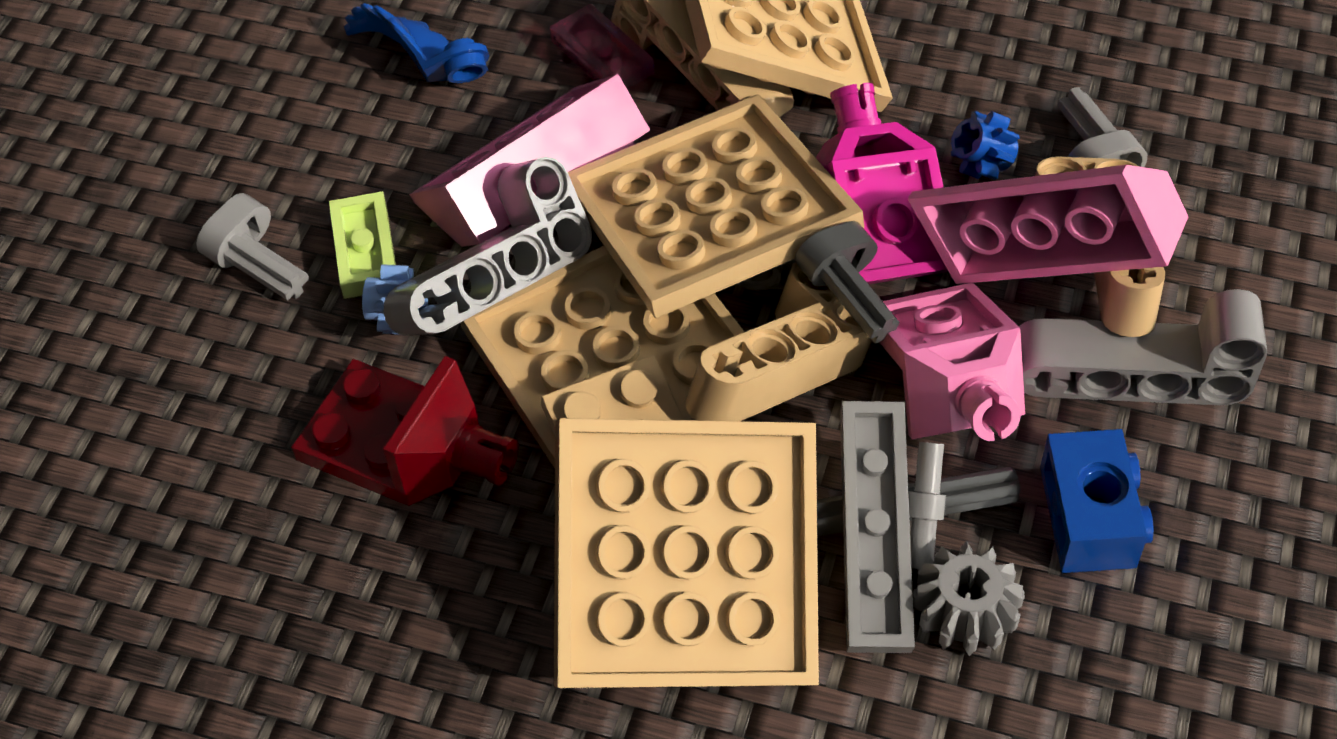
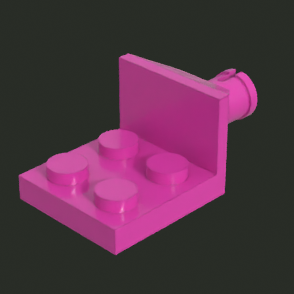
M862 83L859 91L857 84L844 86L832 91L830 97L835 108L838 134L824 143L816 159L862 209L864 229L877 244L876 255L859 274L868 284L949 272L908 201L912 191L943 188L935 146L897 122L881 124V119L878 118L874 98L875 90L872 83Z

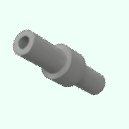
M919 442L915 491H908L909 517L912 518L910 544L911 568L920 569L923 563L934 564L937 520H944L946 495L940 494L944 444Z

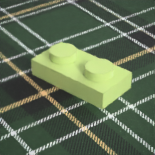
M383 191L329 201L339 282L344 299L362 296L366 278H380L381 264L396 265L387 205Z

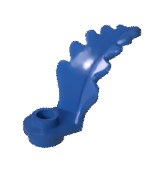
M366 3L360 4L361 7H354L351 10L353 15L345 17L347 24L344 26L347 36L368 31L380 32L389 36L407 51L427 82L449 81L451 83H466L482 77L488 70L486 65L489 59L488 49L484 44L475 43L473 39L462 38L449 43L442 34L430 31L425 22L394 16L377 5L371 6Z

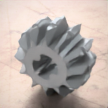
M966 541L960 547L959 555L955 556L941 546L940 550L935 554L934 564L923 563V566L918 571V587L913 591L914 611L921 613L919 625L922 628V633L941 631L939 644H941L942 650L950 646L954 640L963 642V647L968 656L976 651L978 640L995 650L1002 643L1004 633H1013L1018 627L1021 616L1018 609L1022 607L1025 596L1023 586L1014 583L1016 577L1014 563L995 565L997 555L993 547L984 552L982 556L974 555L972 548Z

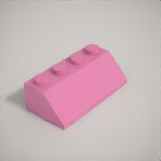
M615 74L574 87L409 195L414 203L461 247L478 245L510 228L509 225L511 223L497 189L498 179L502 171L509 165L547 156L558 160L569 172L635 145L634 141L650 131L619 74ZM531 176V188L534 194L536 195V183L533 177Z
M1132 165L912 191L908 197L909 203L955 284L1167 267L1188 219L1187 212L1167 171Z

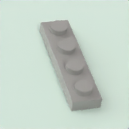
M842 401L840 427L847 653H912L915 648L905 402Z

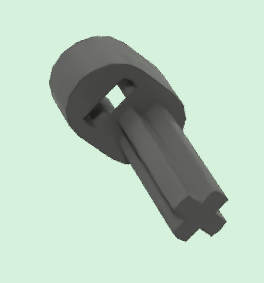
M856 221L845 222L816 232L800 246L795 256L796 264L814 286H828L874 343L883 341L887 333L897 329L900 322L859 274L876 255L878 249L876 242L861 224Z

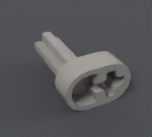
M1079 87L1069 89L1068 97L1059 99L1058 108L1084 139L1071 151L1068 157L1121 159L1135 163L1139 167H1145L1147 162V152L1130 131L1117 130L1086 92L1083 93Z
M245 193L234 195L202 226L196 242L197 250L222 268L234 265L287 301L291 297L297 299L304 292L302 286L308 281V274L259 243L269 227L271 220L270 210Z

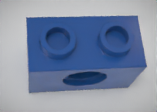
M1123 430L1048 434L1040 470L1061 573L1137 568L1145 544L1151 543L1153 540V519L1149 506H1140L1137 493L1141 479L1140 464L1136 453H1128ZM1090 497L1102 499L1107 503L1093 501Z

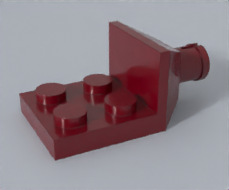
M444 356L425 386L352 359L291 448L296 461L410 506L453 486L461 472L467 471L487 479L490 483L498 486L502 485L507 480V473L500 471V467L512 472L517 460L519 445L516 439L497 435L479 426L475 404L455 359Z

